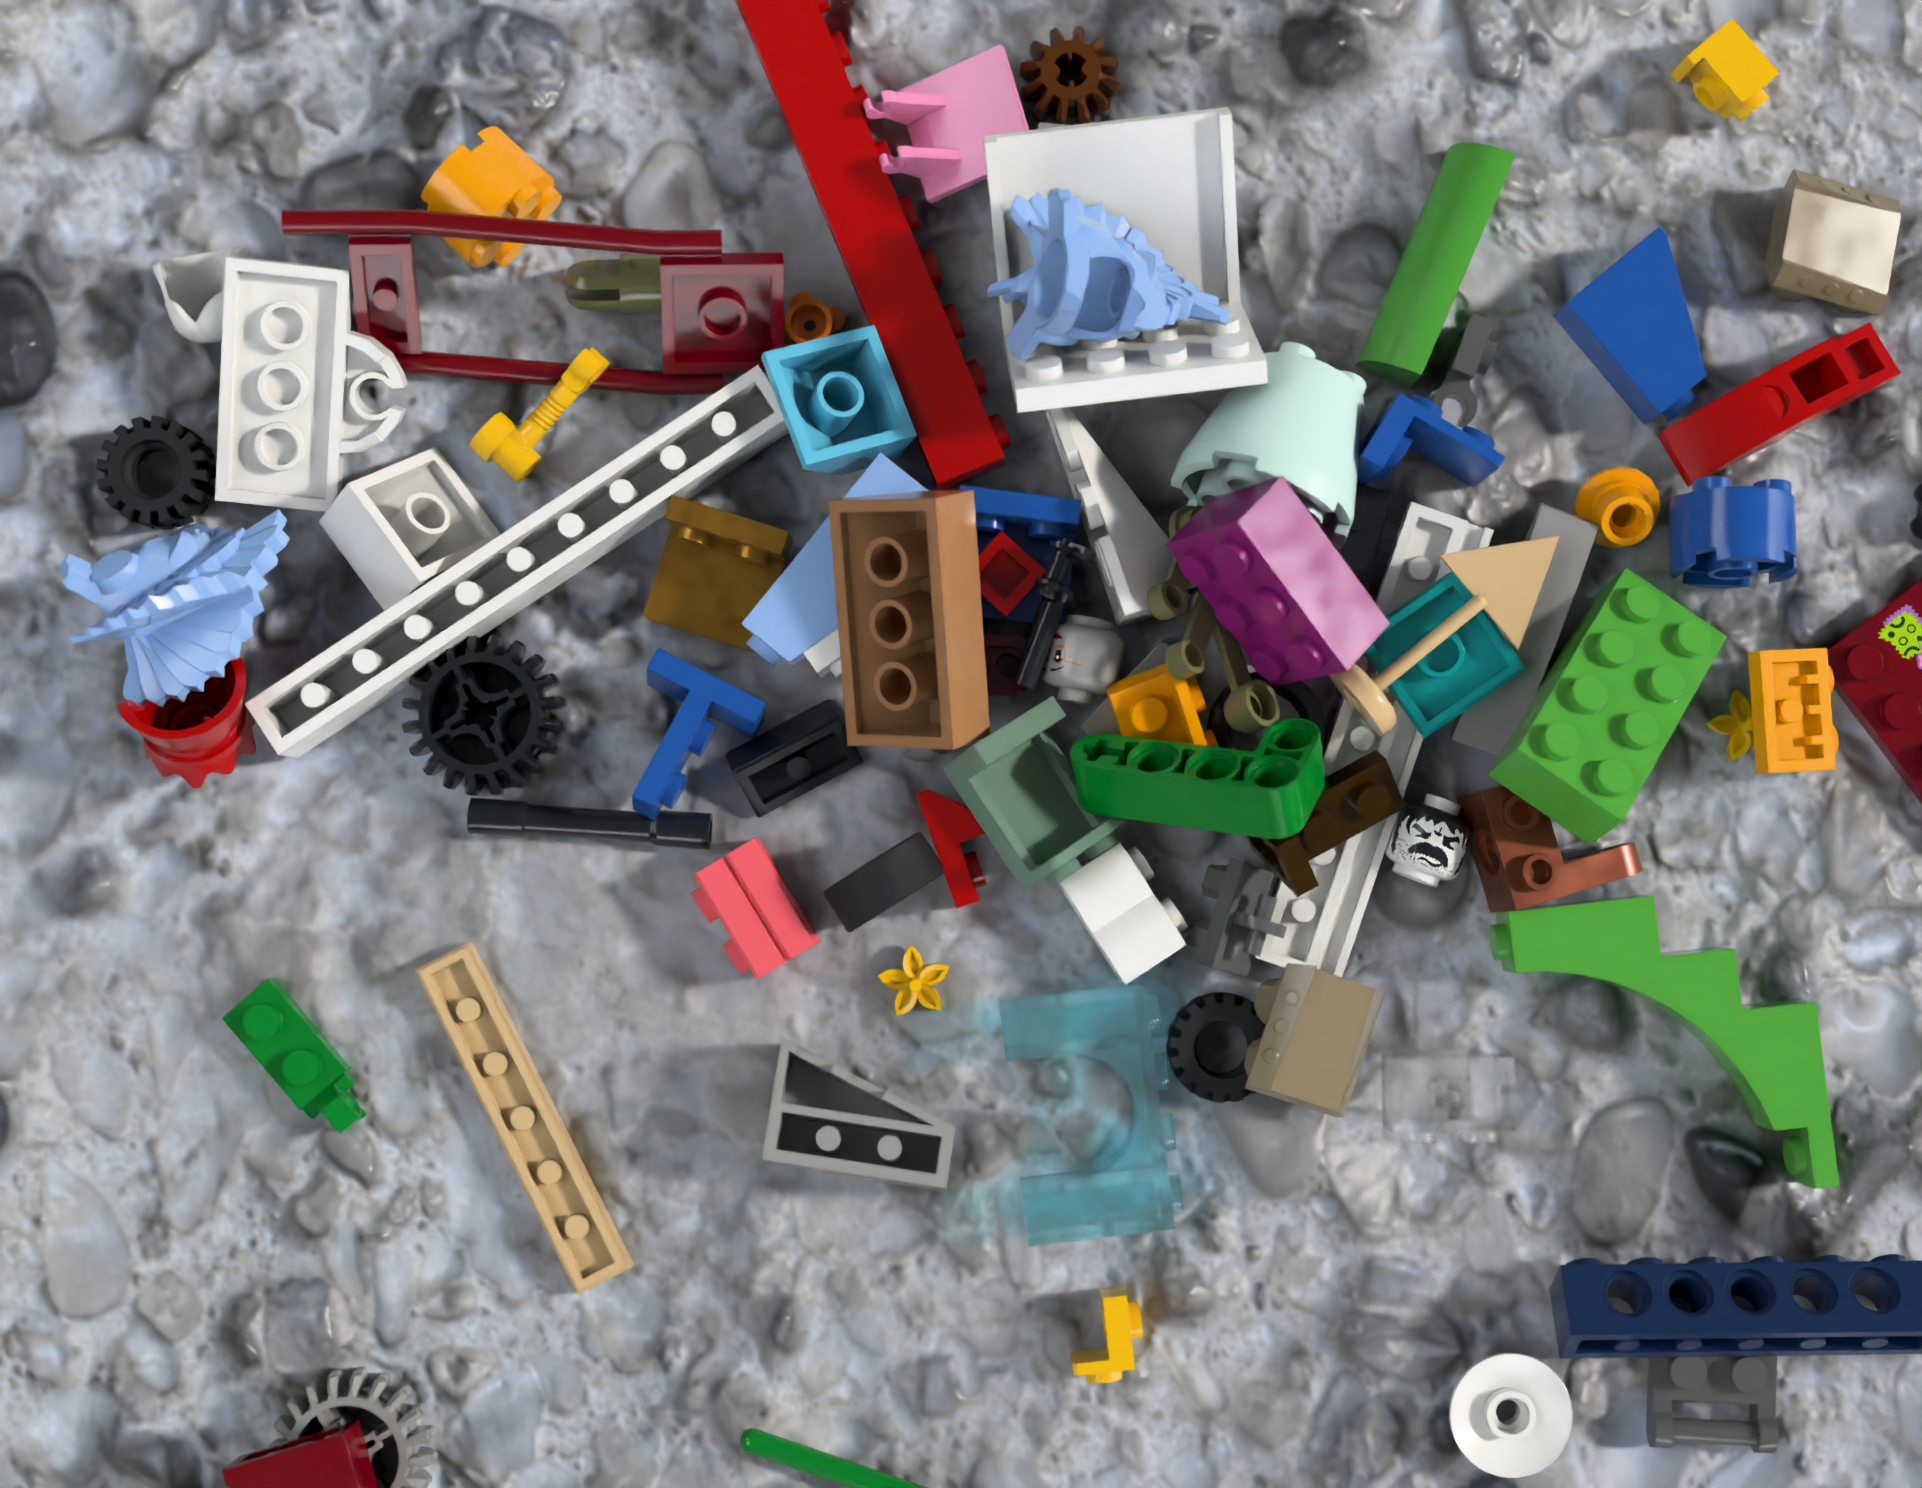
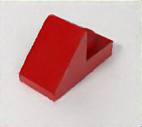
M928 789L916 793L941 866L944 869V875L956 909L979 901L976 889L987 884L976 852L972 851L963 855L960 843L986 835L969 808Z

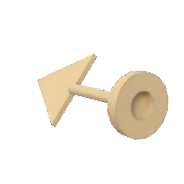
M1560 536L1438 555L1473 597L1374 679H1371L1354 663L1348 671L1329 675L1332 682L1364 722L1378 735L1383 737L1393 729L1397 716L1394 708L1382 691L1482 609L1513 646L1519 650Z

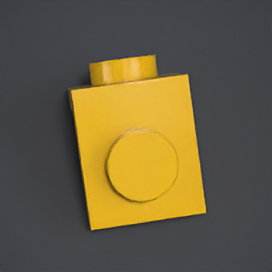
M1123 1285L1099 1288L1106 1348L1070 1353L1073 1375H1085L1087 1383L1098 1384L1118 1381L1122 1379V1371L1135 1370L1132 1339L1143 1338L1139 1301H1127V1294Z

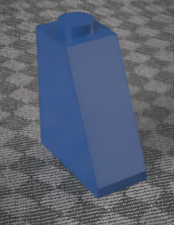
M1658 227L1553 315L1556 321L1644 425L1661 413L1667 421L1681 413L1697 399L1690 389L1707 376L1667 235Z

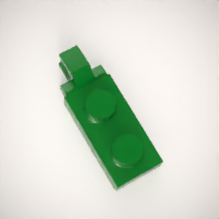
M274 978L266 979L222 1018L298 1109H303L311 1119L316 1118L321 1113L342 1134L345 1131H349L367 1115L347 1091L356 1083L348 1072L351 1069L350 1065Z

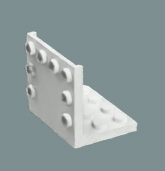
M1228 107L983 136L997 282L1017 277L1035 264L1027 236L1015 223L1010 214L1016 195L1029 201L1039 191L1044 198L1048 199L1050 189H1069L1072 198L1079 195L1083 205L1092 207L1102 202L1106 214L1111 216L1122 215L1130 228L1134 227L1144 231L1146 242L1151 247L1162 250V262L1175 267L1176 274L1184 278L1186 282L1194 283L1198 290L1219 297L1218 306L1230 310L1226 325L1188 318L1187 322L1176 320L1174 325H1164L1163 328L1150 332L1142 331L1133 340L1121 337L1104 343H1092L1088 339H1083L1073 345L1065 346L1041 342L1026 360L1022 361L1017 360L1010 354V345L1006 343V336L1026 307L1023 306L1020 299L1005 303L1002 295H999L1003 346L1018 413L1268 383L1267 360L1243 309L1240 298L1232 113Z

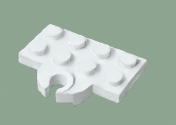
M237 256L225 257L215 501L326 512L342 491L344 453L363 452L388 438L402 420L406 408L394 405L385 411H374L368 408L361 398V387L366 379L375 378L382 380L391 389L404 388L407 386L405 373L393 352L374 337L351 331L353 288L350 269Z

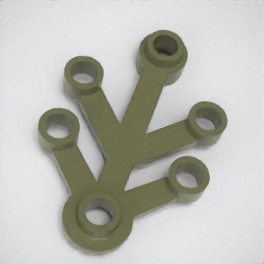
M1184 506L1176 510L1169 520V540L1203 506ZM1174 555L1165 580L1151 587L1147 592L1149 610L1161 621H1168L1181 615L1188 608L1186 590L1190 581L1181 572ZM1199 590L1183 640L1170 645L1166 649L1165 661L1169 671L1180 680L1203 672L1207 665L1205 652L1213 633L1231 690L1229 697L1224 702L1223 708L1228 724L1237 731H1244L1250 734L1270 727L1278 721L1280 716V704L1275 691L1263 680H1251L1240 643L1230 631L1219 623L1215 616V610Z

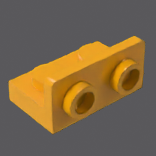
M1827 648L1763 650L1748 653L1756 774L1836 770L1835 754L1838 750V734L1832 723L1831 709L1834 675L1828 664Z
M1166 663L1117 681L1110 688L1106 689V694L1121 735L1219 747L1212 730H1202L1197 714L1206 711V705L1194 676L1180 680L1171 674Z

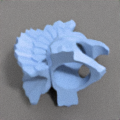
M1059 188L1050 189L1048 199L1044 198L1039 191L1029 201L1019 195H1016L1010 214L1015 223L1026 234L1035 264L1017 277L989 285L987 298L1002 295L1005 303L1020 299V302L1026 307L1006 336V343L1010 345V354L1017 360H1026L1041 342L1065 346L1073 345L1083 339H1088L1092 343H1104L1121 337L1133 340L1142 331L1150 332L1163 328L1164 325H1174L1176 320L1187 322L1188 318L1226 325L1230 310L1218 306L1219 297L1198 290L1194 283L1186 282L1184 278L1177 275L1175 267L1162 262V250L1153 248L1146 242L1144 231L1134 227L1130 228L1122 215L1111 216L1106 214L1102 202L1092 207L1085 206L1079 195L1072 198L1069 189L1060 190Z
M278 509L249 529L244 530L242 527L232 533L224 527H217L211 530L203 524H191L173 531V534L148 540L142 547L131 551L119 550L107 554L94 564L68 554L60 566L64 576L63 584L67 589L96 603L105 616L104 619L95 625L86 627L83 634L69 636V640L72 644H80L97 640L102 641L108 638L124 639L126 661L129 670L123 686V696L127 700L133 701L136 705L143 706L149 701L163 707L170 698L184 702L189 692H204V684L210 677H224V666L227 662L239 658L241 644L253 636V618L265 611L258 592L268 585L263 576L277 565L278 557L276 554L286 547L290 539L282 530L287 521L286 517Z

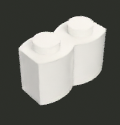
M1118 842L1091 861L1088 860L1082 864V868L1058 883L1061 891L1088 930L1120 982L1125 985L1186 946L1180 932L1188 926L1169 897L1159 902L1153 894L1147 881L1155 877L1136 846L1126 851L1123 845Z

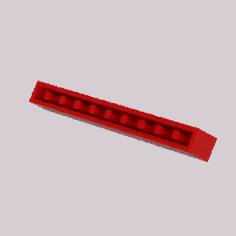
M735 0L868 325H875L917 434L915 439L937 491L948 490L1004 467L1005 456L1002 450L1011 447L1008 434L998 413L988 417L979 396L988 392L984 376L977 360L973 358L965 362L957 340L964 338L965 332L953 303L942 306L934 285L942 283L943 280L930 248L919 251L912 231L920 228V224L908 194L897 197L889 176L894 174H887L882 171L879 161L880 155L886 153L892 157V154L885 139L874 142L866 122L873 119L866 116L863 106L864 100L868 98L863 85L852 88L844 69L853 65L845 40L840 30L829 33L822 16L823 13L830 11L828 1Z

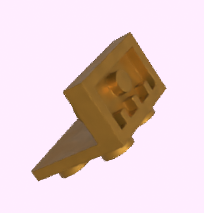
M671 495L664 517L671 525V529L644 609L645 618L755 653L746 644L753 634L741 623L784 572L794 540L789 531Z

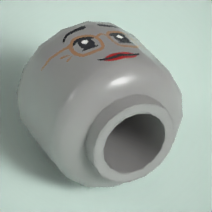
M1067 615L1065 623L1058 624L1041 670L1043 682L1059 689L1057 700L1076 705L1093 706L1094 695L1106 696V689L1118 681L1124 641L1118 634L1112 632L1113 623L1093 617Z

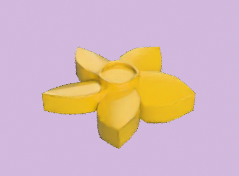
M1737 689L1732 692L1729 700L1731 715H1719L1706 723L1716 733L1730 735L1725 745L1729 762L1746 754L1750 747L1754 750L1751 706L1747 698Z
M910 944L903 956V969L889 968L877 974L879 979L888 988L898 990L894 1001L896 1016L909 1012L915 1006L917 999L926 1008L941 1011L940 995L931 985L939 983L945 977L950 965L932 963L923 968L920 953Z

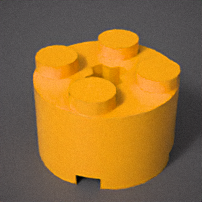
M496 126L487 127L476 133L485 142L474 150L470 151L463 144L455 149L432 175L420 196L429 205L427 210L424 211L545 220L557 208L562 199V195L554 189V178ZM440 237L473 268L483 267L493 261L499 266L505 267L521 253L525 244Z

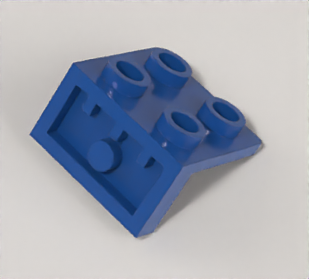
M1399 393L1378 415L1360 445L1357 484L1366 485L1374 476L1384 480L1391 469L1394 470L1398 466L1408 449L1471 487H1475L1498 470L1505 456L1494 450L1495 442L1485 433L1469 426H1464L1461 430L1441 418L1443 414L1441 408L1427 398L1417 394H1411L1408 398Z
M960 485L959 490H974L978 556L1002 531L1048 571L1055 552L1048 547L1049 541L1057 542L1058 539L1066 538L1071 543H1075L1082 500ZM1071 569L1064 585L1068 589L1070 586ZM1036 584L1007 618H1004L981 597L982 618L1032 625L1042 596L1038 594L1041 586ZM1065 608L1061 615L1059 624L1065 623L1067 610Z

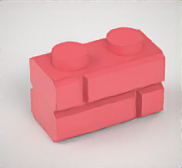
M755 837L693 875L700 887L691 892L692 896L709 923L718 918L731 937L729 941L723 944V947L741 975L751 970L755 979L758 980L822 941L760 838Z

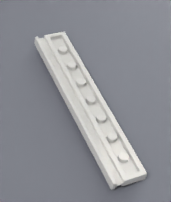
M1410 502L1406 507L1374 602L1384 616H1387L1451 572L1438 555L1489 547L1494 530L1487 527L1481 528L1468 523L1467 520ZM1363 653L1355 664L1371 679H1374L1378 673ZM1388 688L1382 692L1394 708L1397 721L1393 729L1383 737L1372 730L1342 696L1322 753L1325 777L1377 750L1386 758L1403 799L1423 741L1422 736ZM1398 812L1310 860V866L1319 886L1297 897L1279 879L1273 896L1278 899L1271 922L1286 926V933L1284 939L1267 934L1260 957L1254 955V958L1283 968L1286 967L1287 963L1318 966L1317 969L1339 977L1343 976Z

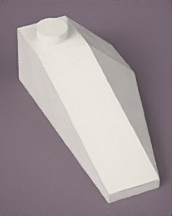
M1063 407L1044 410L1073 498L1082 500L1080 519L1091 551L1096 555L1095 563L1117 628L1154 616L1147 604V592L1151 587L1165 580L1173 558V554L1165 545L1169 538L1070 408ZM1190 581L1187 590L1194 588L1195 584ZM1186 590V593H1187V596H1188V601H1189V600H1190V597H1189L1188 591Z

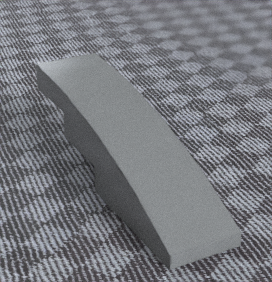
M1540 503L1524 541L1560 536L1519 650L1503 634L1526 669L1459 714L1450 731L1452 740L1499 756L1539 688L1585 568L1599 527L1597 523Z

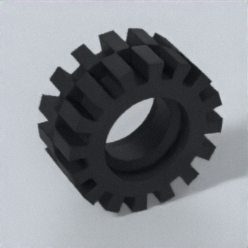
M151 416V421L143 417L131 419L133 427L127 428L120 425L113 430L119 438L115 443L108 440L104 441L101 449L109 452L107 459H97L96 469L104 473V478L97 480L99 490L108 493L109 497L105 498V501L111 508L120 511L121 516L153 529L158 527L163 530L175 529V523L186 526L194 522L190 515L195 511L203 515L209 508V506L203 503L206 495L215 497V486L211 484V477H216V466L210 462V459L215 456L211 448L202 443L203 438L174 420L169 421L161 416ZM156 451L169 452L174 456L179 466V476L176 484L165 494L158 496L146 494L139 486L137 480V470L141 461L147 455Z

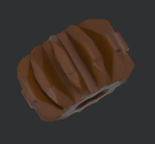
M1078 26L1073 31L1072 40L1065 41L1063 33L1055 27L1050 31V46L1040 41H1033L1029 51L1033 60L1021 63L1019 75L1028 81L1021 88L1022 100L1024 102H1037L1033 112V117L1037 121L1046 119L1051 113L1056 114L1055 124H1067V117H1074L1076 124L1090 123L1089 111L1096 116H1107L1110 104L1106 98L1118 95L1120 82L1111 77L1118 71L1119 62L1117 57L1102 56L1106 47V41L1103 39V36L1094 39L1087 45L1084 43V29ZM1070 71L1079 74V86L1074 87L1072 80L1069 87L1061 85L1059 83L1060 73L1065 72L1066 78H1069Z

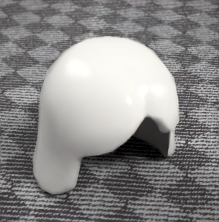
M244 245L197 255L160 260L152 266L162 289L169 318L175 330L181 336L195 343L222 342L225 257L251 258L250 247Z

